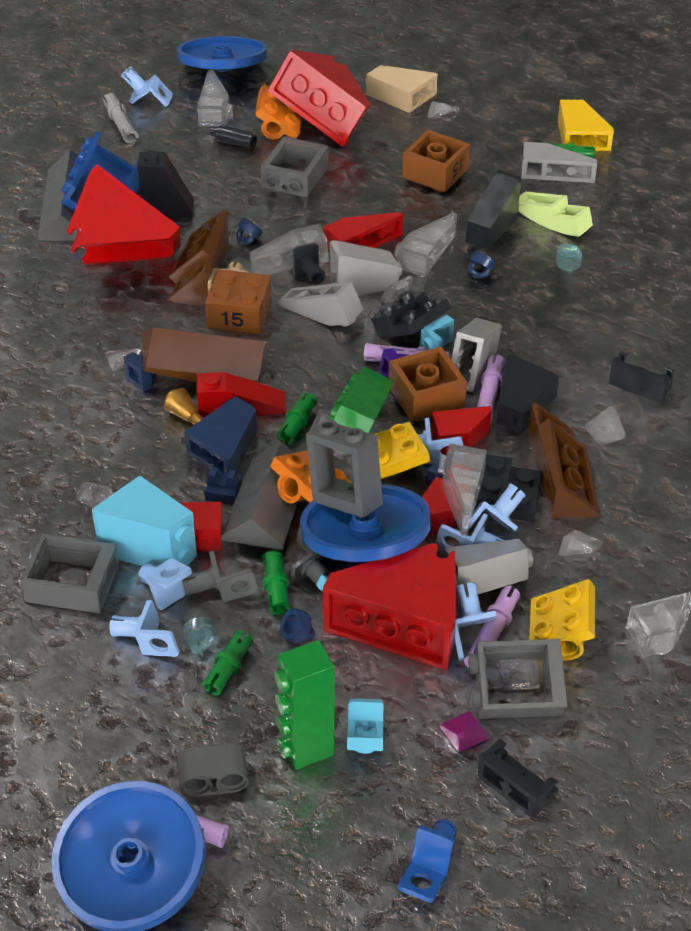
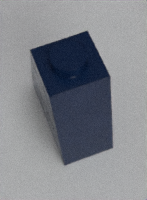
M234 396L185 431L186 453L209 469L218 467V472L229 473L230 469L237 471L257 432L256 409L251 404Z

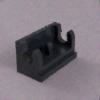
M620 351L619 357L615 356L612 360L608 384L662 403L672 387L674 370L668 368L666 374L659 375L645 368L626 363V352Z
M499 739L489 749L479 755L477 777L533 819L558 795L559 789L555 787L558 781L553 777L543 781L508 755V751L504 749L507 743Z

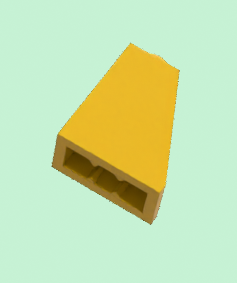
M560 100L558 124L562 144L574 142V145L595 146V151H611L613 127L584 100Z

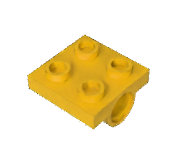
M410 422L396 424L390 429L374 434L378 438L381 479L431 462L427 448Z
M590 579L531 598L529 640L560 639L562 660L579 658L584 651V641L595 638V585Z

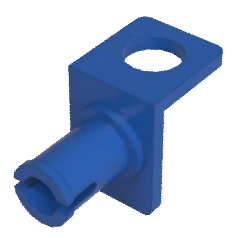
M440 819L436 821L433 829L423 825L419 826L411 863L398 884L399 891L429 903L435 900L448 874L454 838L457 833V829L452 822ZM415 877H423L429 880L432 886L427 889H421L414 886L411 880Z

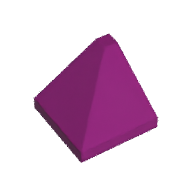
M470 711L440 724L441 730L458 753L487 740L489 737Z

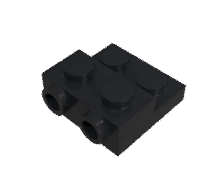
M412 290L398 295V300L379 308V312L371 318V321L379 338L411 335L420 331L451 309L447 299L435 300L434 297L427 298L425 291L413 293Z
M482 454L481 462H474L472 479H476L477 483L471 482L469 488V500L474 501L473 512L484 501L489 505H495L508 488V485L512 484L518 489L510 499L520 490L526 496L514 509L509 518L534 522L541 471L511 467L512 458Z

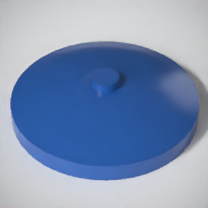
M211 36L192 39L180 44L177 47V56L181 63L188 66L226 72L261 63L267 58V45L262 41L247 37Z
M381 484L383 504L364 518L312 501L301 515V534L303 541L311 550L327 558L349 562L382 560L403 554L416 547L426 538L431 527L430 509L427 502L418 494L401 487Z
M125 781L104 787L79 803L68 815L57 834L52 852V874L56 889L68 909L79 920L100 931H144L155 927L176 914L191 898L200 882L206 860L203 830L190 805L179 794L163 785L148 781Z

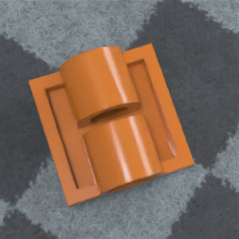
M264 84L259 90L255 116L263 120L261 127L263 135L271 140L279 139L284 134L289 138L295 139L300 132L302 116L268 92L269 86Z
M308 450L274 457L270 468L280 476L277 489L281 499L286 503H296L304 500L311 503L313 497ZM335 468V478L352 483L343 471Z

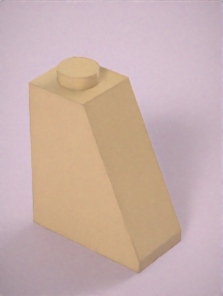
M380 65L366 74V95L410 113L437 94L438 74Z

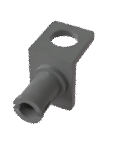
M299 526L297 543L308 554L293 564L290 582L294 585L304 577H309L317 584L321 574L329 576L332 572L324 565L325 556L314 552L305 544L301 534V526Z
M214 550L209 552L212 563L209 566L210 569L191 574L183 579L187 596L216 588V590L220 591L223 602H228L259 592L252 569L222 577ZM238 580L249 582L243 589L231 588L232 584Z

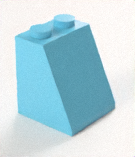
M141 476L132 480L92 509L96 540L116 544L118 560L140 566L152 563L157 567L168 559L173 558L187 566L197 557L193 512Z

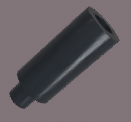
M222 124L218 127L212 126L210 128V135L216 137L218 142L248 150H254L256 147V133Z

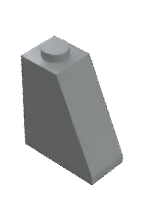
M336 240L330 241V284L352 282L358 296L398 288L402 268L400 262L394 259L390 251Z
M475 318L457 331L451 360L467 381L466 391L471 393L475 391L482 374L486 371L489 356L495 355L502 324Z
M520 539L444 548L445 558L449 556L451 551H455L456 586L464 584L467 598L469 597L467 583L475 582L477 594H481L529 579L528 568L533 566L531 550Z

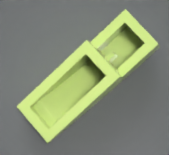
M524 192L519 197L518 212L550 230L579 237L593 226L590 207L568 205L566 195Z

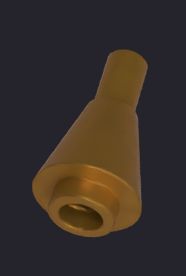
M185 388L173 389L166 395L164 404L166 411L191 422L193 425L203 419Z

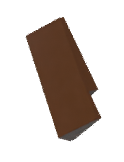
M222 209L189 236L169 275V278L176 283L169 297L172 302L205 307V301L208 296V280L213 268L221 269L229 244L228 212L225 209Z
M156 327L143 330L141 334L144 372L197 382V373L227 372L255 382L259 381L265 341Z
M537 402L531 406L528 437L537 469L541 471L540 480L551 518H589L600 515L587 446L574 437L573 429Z

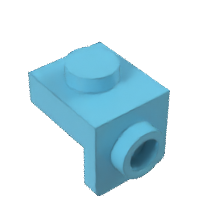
M445 315L422 328L420 347L430 350L437 347L443 348V346L453 342L454 319L449 315Z
M349 699L347 750H355L363 754L383 751V700Z

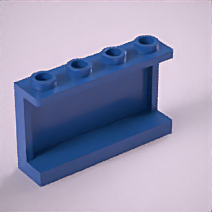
M99 131L95 133L93 138L90 136L86 138L81 147L82 150L74 162L76 164L72 167L68 174L69 178L61 189V192L65 194L60 203L73 211L76 209L88 175L96 164L134 193L139 188L138 161L133 166L97 144L102 134Z

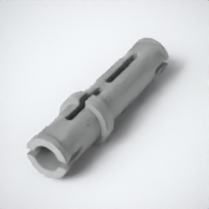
M114 93L106 94L104 96L106 99L103 98V103L108 109V116L111 120H114L126 143L132 144L136 142L135 138H138V133L126 115V108L123 104H120Z

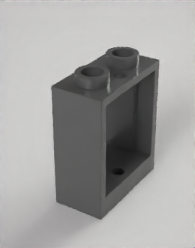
M283 136L261 166L262 188L308 198L329 167V146ZM288 163L306 167V170L300 172L282 168L281 165Z
M335 421L321 422L316 428L306 433L313 502L364 518L383 504L377 435L364 432L360 428L339 425ZM333 449L351 454L354 484L335 478Z
M42 533L37 545H33L30 550L29 563L26 569H22L19 575L18 585L23 590L25 602L100 614L119 567L116 544ZM51 562L93 568L86 586L43 580Z
M560 639L477 642L474 652L469 653V673L475 674L476 687L471 689L472 707L478 708L479 719L562 716L568 707ZM542 658L546 702L489 703L486 660Z

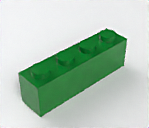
M363 366L359 374H352L344 391L341 393L338 401H336L329 418L339 425L360 428L364 432L369 433L394 381Z
M319 640L278 654V671L274 672L275 681L279 688V694L275 695V700L280 711V716L276 717V722L281 733V737L277 739V744L284 759L289 758L295 770L334 755L335 666Z

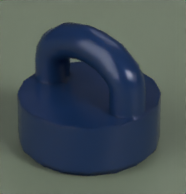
M242 217L237 224L239 229L236 236L238 241L244 245L252 243L255 238L259 239L263 233L261 228L245 217ZM244 231L250 234L247 238L243 237Z
M474 251L470 258L468 271L475 278H486L494 270L497 263L491 257ZM478 265L481 268H483L484 271L478 272L475 270L474 267Z
M292 608L284 614L280 624V632L286 641L301 643L305 639H313L315 637V631L311 626V617L306 611Z

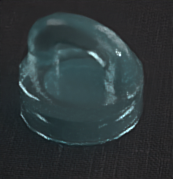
M561 244L556 254V265L567 271L578 269L581 266L583 257L581 250L573 244Z
M205 617L189 620L181 629L184 642L190 646L194 654L205 652L216 636L214 622Z

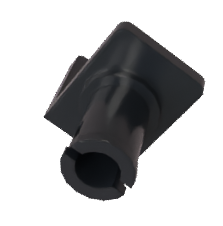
M317 243L294 248L293 257L284 259V265L294 279L307 276L312 284H319L325 279V272L319 266V245Z

